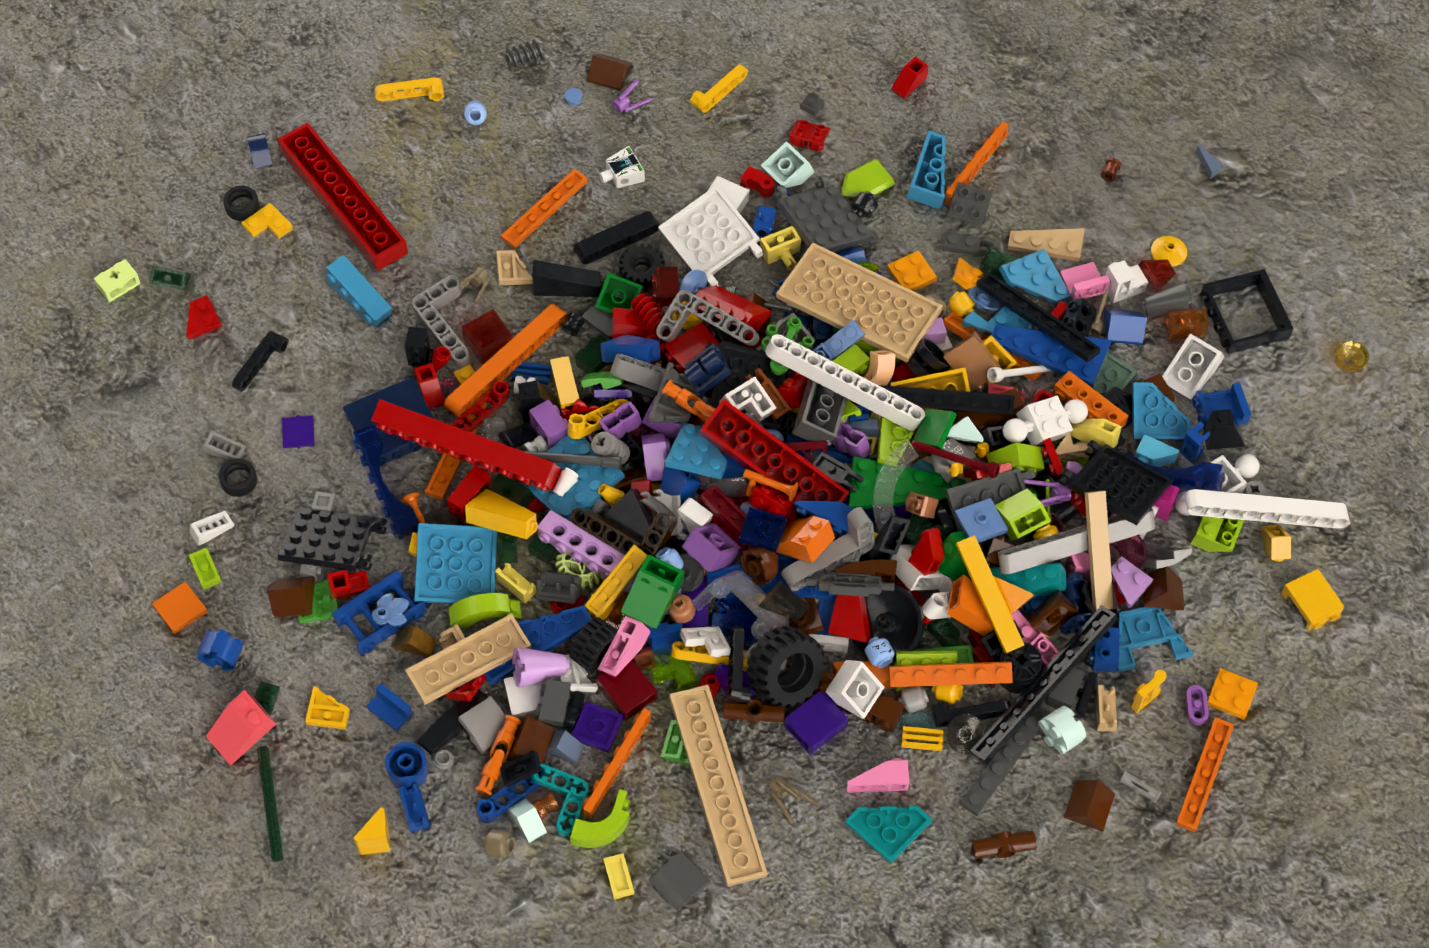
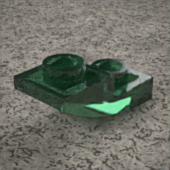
M260 682L253 697L271 716L280 687Z

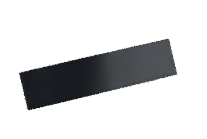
M891 515L875 538V545L868 551L864 561L891 560L892 555L897 554L911 520Z
M478 689L469 702L459 700L417 740V743L430 755L434 754L459 735L460 730L463 728L458 721L459 716L488 697Z

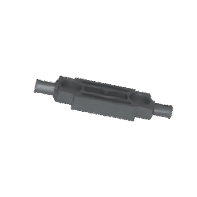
M831 572L821 573L818 579L806 578V586H818L819 591H829V594L869 597V594H880L882 590L894 591L895 583H883L879 576Z

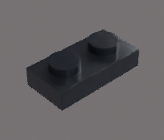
M532 750L500 767L504 786L509 788L542 771L538 752Z

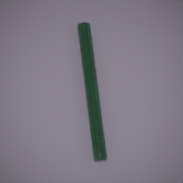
M261 746L257 748L271 858L273 862L283 860V851L268 747Z

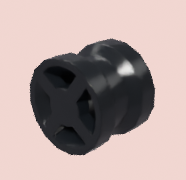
M569 313L567 321L562 324V329L571 336H577L579 328L585 322L578 314Z

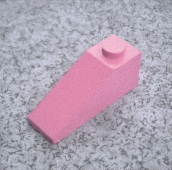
M625 616L598 669L616 677L642 649L651 631L642 622Z
M900 758L891 759L849 780L846 788L847 793L908 791V760Z

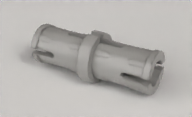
M1127 771L1124 772L1119 781L1135 790L1137 795L1141 794L1154 803L1158 801L1162 794L1161 791L1148 785L1146 780H1140ZM1133 782H1135V783H1137L1138 785H1140L1141 787L1147 789L1149 792H1146V791L1143 790L1142 788L1136 786L1135 784H1133Z

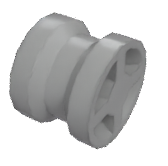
M1250 481L1247 483L1243 494L1263 496L1265 488L1258 481Z

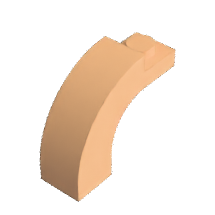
M888 350L870 351L869 369L863 378L877 385L887 386L895 368V353Z

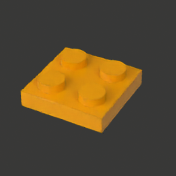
M919 250L887 265V270L896 283L912 291L919 290L937 281V276Z
M1220 668L1208 698V706L1245 720L1258 683Z

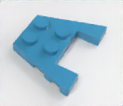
M1006 306L989 322L972 311L961 324L967 328L968 326L976 328L977 332L982 334L984 332L992 334L996 325L1032 330L1035 328V326Z
M1142 607L1119 612V666L1117 672L1135 669L1136 664L1131 649L1168 642L1174 660L1192 657V650L1185 645L1184 639L1180 634L1176 633L1171 622L1160 608Z

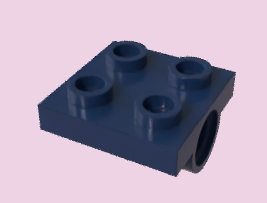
M715 343L684 365L686 368L684 370L685 376L695 386L700 395L706 393L731 374L719 347Z

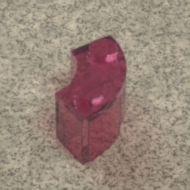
M1140 535L1110 543L1119 552L1120 557L1122 556L1141 569L1145 562L1147 551L1145 541L1141 539Z

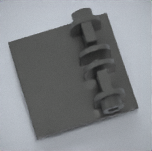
M958 182L947 216L982 226L993 192Z

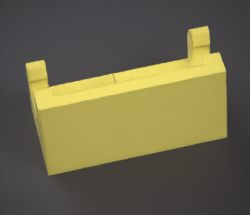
M505 562L503 570L498 568L495 571L496 580L526 604L537 593V587L514 570L511 564Z

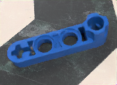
M544 771L538 772V775L540 774V778H542V776H545L543 775ZM530 776L526 779L530 782L531 787H529L524 779L509 788L505 786L487 800H480L477 803L478 807L476 809L479 820L483 823L494 821L508 811V808L519 803L540 788L541 785L534 783ZM522 784L526 789L523 793H516L514 791L515 786ZM506 796L509 802L506 805H499L498 799Z

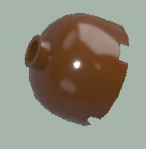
M753 546L742 552L744 554L740 557L741 566L746 576L750 574L753 578L751 580L753 584L764 586L776 577L779 569L778 556L771 549L765 546Z

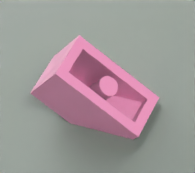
M1080 552L1067 556L1064 566L1067 577L1069 578L1068 574L1081 573L1084 575L1085 580H1091L1089 554Z

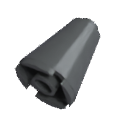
M1187 280L1144 297L1145 301H1141L1143 312H1147V315L1194 316L1193 309H1191V292Z

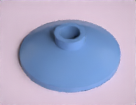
M699 269L690 271L682 279L678 292L687 290L695 295L699 289L706 288V274ZM685 296V297L682 299V302H683V301L689 302L690 297H689V296Z
M977 286L968 289V295L978 308L995 311L1001 307L1000 302Z

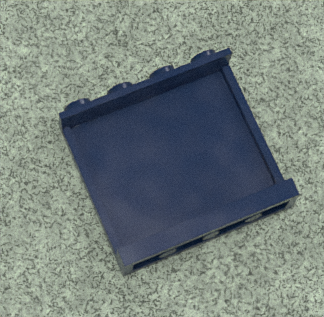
M412 377L343 406L345 418L350 422L370 461L372 469L382 467L387 462L400 459L404 455L416 452L422 448L416 442L406 441L395 434L390 435L383 432L381 429L376 428V423L371 421L379 399L434 419Z

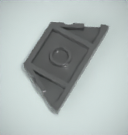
M670 362L666 367L649 414L648 423H688L691 413L676 404L675 400L668 395L661 394L667 382L672 379L673 383L680 388H685L695 396H698L695 386L683 373L680 375L674 370V365ZM688 401L689 406L693 408L695 401Z

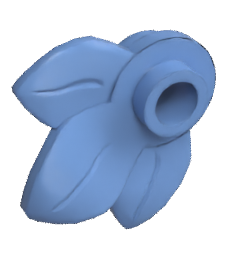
M391 593L383 595L378 600L377 608L372 613L374 622L378 625L390 624L392 626L404 624L407 622V619L402 613L408 608L409 601L404 598L394 599Z

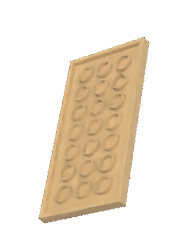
M815 243L810 245L776 293L777 299L840 330L849 322L855 320L866 334L860 340L880 350L891 351L895 353V357L905 362L909 361L920 340L925 337L943 309V305Z

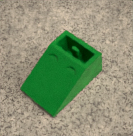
M648 555L636 576L621 613L656 630L684 583V571Z

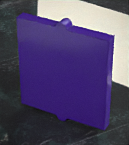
M296 415V417L282 418L283 449L295 447L300 449L301 447L315 446L313 415Z

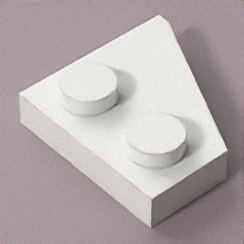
M565 655V658L569 659L570 668L566 670L565 675L557 677L558 681L571 683V691L596 692L598 685L596 682L593 684L587 678L588 673L586 670L573 661L569 655Z

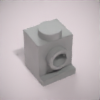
M301 564V578L314 576L315 583L323 581L325 567Z

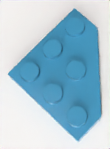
M1045 249L1004 264L999 268L1008 285L1022 288L1024 292L1035 297H1043L1049 303L1056 304L1071 296Z
M1132 383L1133 440H1142L1144 435L1156 440H1184L1186 433L1191 430V420L1186 415H1183L1177 409V406L1167 396H1164L1153 383Z
M683 423L665 460V467L722 479L727 468L725 457L715 445L699 434L702 426Z

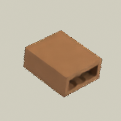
M976 332L946 351L943 356L952 370L966 368L970 392L973 390L977 392L985 386L984 383L988 381L987 371L989 368L999 367L1002 369Z

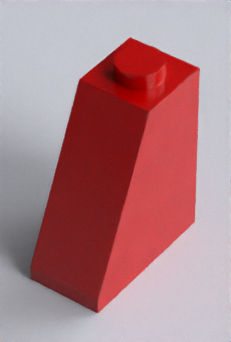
M837 595L828 633L866 643L872 639L864 596Z

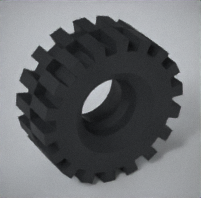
M640 243V247H637L636 244L633 245V249L628 247L626 253L623 252L619 259L620 277L642 285L644 292L648 291L649 287L652 290L655 289V284L659 286L665 274V259L662 252L658 253V248L652 249L650 244L644 247V243ZM639 265H646L649 267V270L638 272L635 268Z

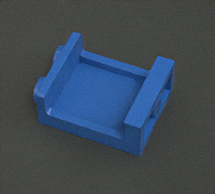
M1240 382L1233 383L1231 389L1202 394L1201 390H1197L1194 398H1192L1193 407L1198 412V422L1201 421L1204 424V430L1211 411L1231 409L1239 425L1248 424L1251 417V411Z

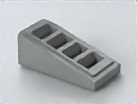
M211 431L203 445L202 451L226 460L241 459L246 446ZM213 442H217L215 447L212 446ZM221 444L224 445L223 448H222V450L219 449V447H220ZM228 446L231 447L229 453L226 452ZM235 448L239 449L236 456L232 455Z

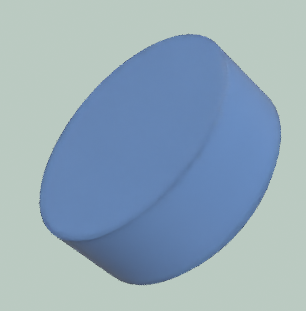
M570 88L565 92L567 104L576 106L582 102L581 90Z

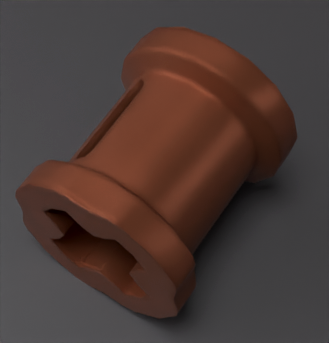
M1108 158L1106 167L1101 172V177L1108 182L1115 181L1117 178L1116 173L1122 165L1121 162L1115 158Z

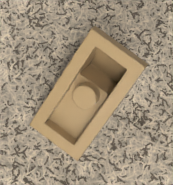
M1070 433L1065 436L1056 449L1060 461L1090 457L1085 454L1089 447L1087 446L1088 443L1081 441L1073 445Z

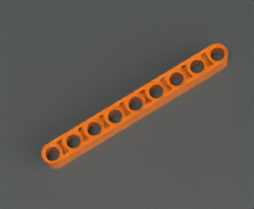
M555 304L549 305L452 392L445 400L444 407L457 417L463 415L493 388V384L496 381H503L562 327L563 322L567 321L568 313Z

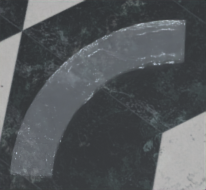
M909 440L901 444L886 459L875 481L873 513L879 532L891 515L895 516L893 496L899 475L908 464L919 457Z

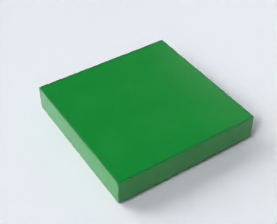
M926 410L925 417L921 421L913 440L942 449L957 414L953 411Z

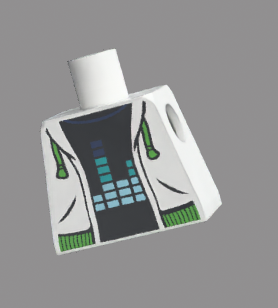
M630 146L609 157L606 160V171L599 173L603 183L612 180L617 188L645 181L644 169Z

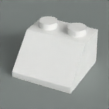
M846 660L825 692L837 705L864 719L883 691L884 686L862 661Z

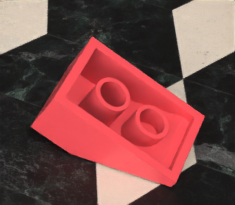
M243 690L227 705L206 737L228 764L232 765L277 723L253 695Z

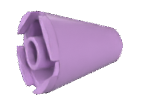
M522 647L514 648L512 664H515L513 677L516 687L523 688L546 681L547 679L565 675L566 670L570 668L569 659L565 658L564 654Z

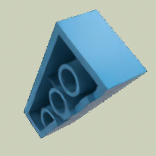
M344 255L326 267L325 282L351 305L367 324H371L375 328L391 315L392 307Z

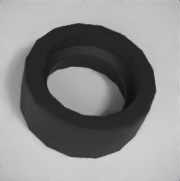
M235 186L228 190L223 198L225 211L233 220L244 221L259 210L258 196L248 186ZM240 197H247L252 200V203L244 209H234L231 207L232 202Z
M236 458L229 460L221 467L219 480L222 489L227 494L241 497L249 494L256 487L257 475L249 461ZM236 470H245L249 473V479L242 485L234 486L228 484V475Z

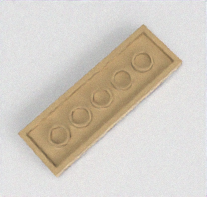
M510 614L409 667L405 672L424 705L512 659L514 648L531 649V644L514 616Z

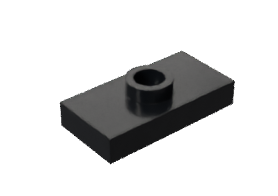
M529 422L502 431L498 435L504 445L512 448H518L527 442H533L538 437Z
M1089 672L1077 709L1078 715L1084 716L1089 701L1093 702L1096 690L1093 687L1098 673Z

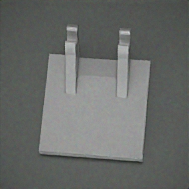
M661 489L653 491V493L659 495L658 497L651 496L647 491L642 492L640 495L646 498L640 501L652 510V519L654 520L655 516L659 513H673L677 518V523L671 536L681 535V516L677 511L681 507L680 495L671 496L663 493ZM666 516L662 520L664 526L668 525V518Z

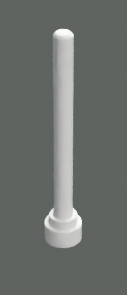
M1042 365L1007 370L992 367L987 371V378L991 383L1000 382L1004 377L1050 372L1052 370Z

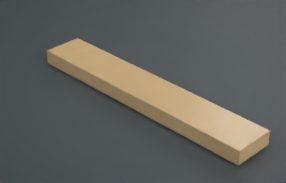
M1106 491L1085 493L1092 604L1094 611H1097L1101 605L1110 610L1114 609Z

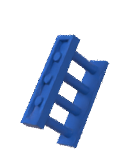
M399 570L332 613L334 622L338 627L346 624L358 639L359 643L356 646L360 656L371 652L376 645L414 620L421 619L427 612L423 601L416 605L402 588L404 580ZM396 592L400 598L409 601V610L403 613L407 622L399 626L387 624L383 627L374 622L369 607L378 602L383 595ZM360 613H363L376 630L367 638L352 620L353 617Z

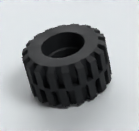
M600 617L592 619L577 634L571 645L569 657L587 671H595L601 664L618 630Z

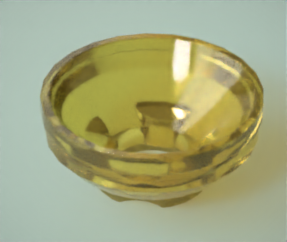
M1344 341L1336 347L1334 361L1339 368L1346 372H1359L1367 365L1369 353L1362 344L1356 341ZM1350 358L1354 361V364L1347 365L1344 359Z

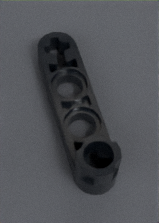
M269 331L235 376L232 387L243 392L274 351L281 353L286 350L289 342L288 338Z
M733 625L730 631L729 643L731 650L728 665L727 699L729 701L749 703L752 694L751 685L742 684L744 627Z
M999 700L950 710L949 703L943 701L932 705L931 709L936 727L942 728L1001 717L1011 704L1009 700Z

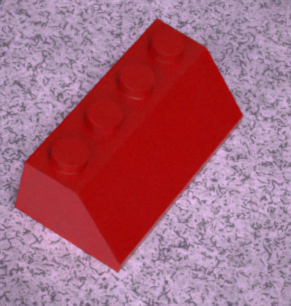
M717 285L699 289L695 294L752 327L756 332L759 331L772 313L770 310ZM705 305L699 306L698 313L705 311ZM721 314L714 316V322L721 320ZM737 323L731 324L729 329L735 331ZM753 332L747 333L745 339L751 340Z

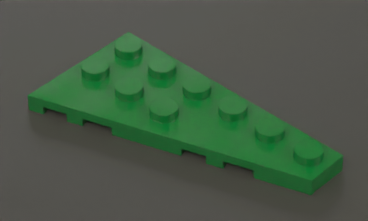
M854 456L851 468L865 480L863 483H860L850 476V483L856 486L857 491L855 493L849 491L848 506L853 509L857 507L870 509L874 506H903L910 495V491L939 499L940 502H946L948 499L945 490L963 485L965 480L954 478L947 483L940 474L898 465L893 467L877 463L874 460Z

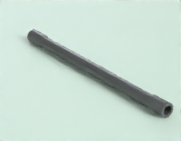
M523 451L553 463L592 465L606 468H621L622 457Z

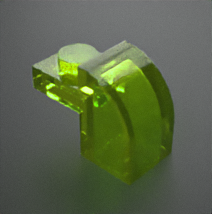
M669 656L668 665L660 664L651 669L654 684L673 679L677 692L697 687V678L689 661Z

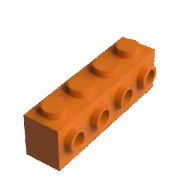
M1068 371L1055 384L1053 395L1058 396L1060 402L1066 404L1070 400L1078 399L1086 404L1088 408L1086 419H1107L1122 426L1121 429L1126 425L1128 419L1126 413L1071 371Z

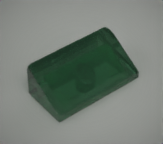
M152 265L149 284L185 291L191 273Z

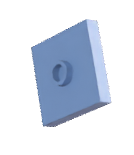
M991 498L955 510L954 515L967 538L975 535L978 543L1008 531Z

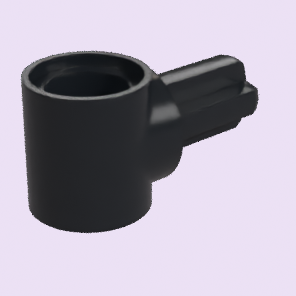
M574 692L567 705L563 727L574 730L580 716L579 709L585 699V695L582 692Z

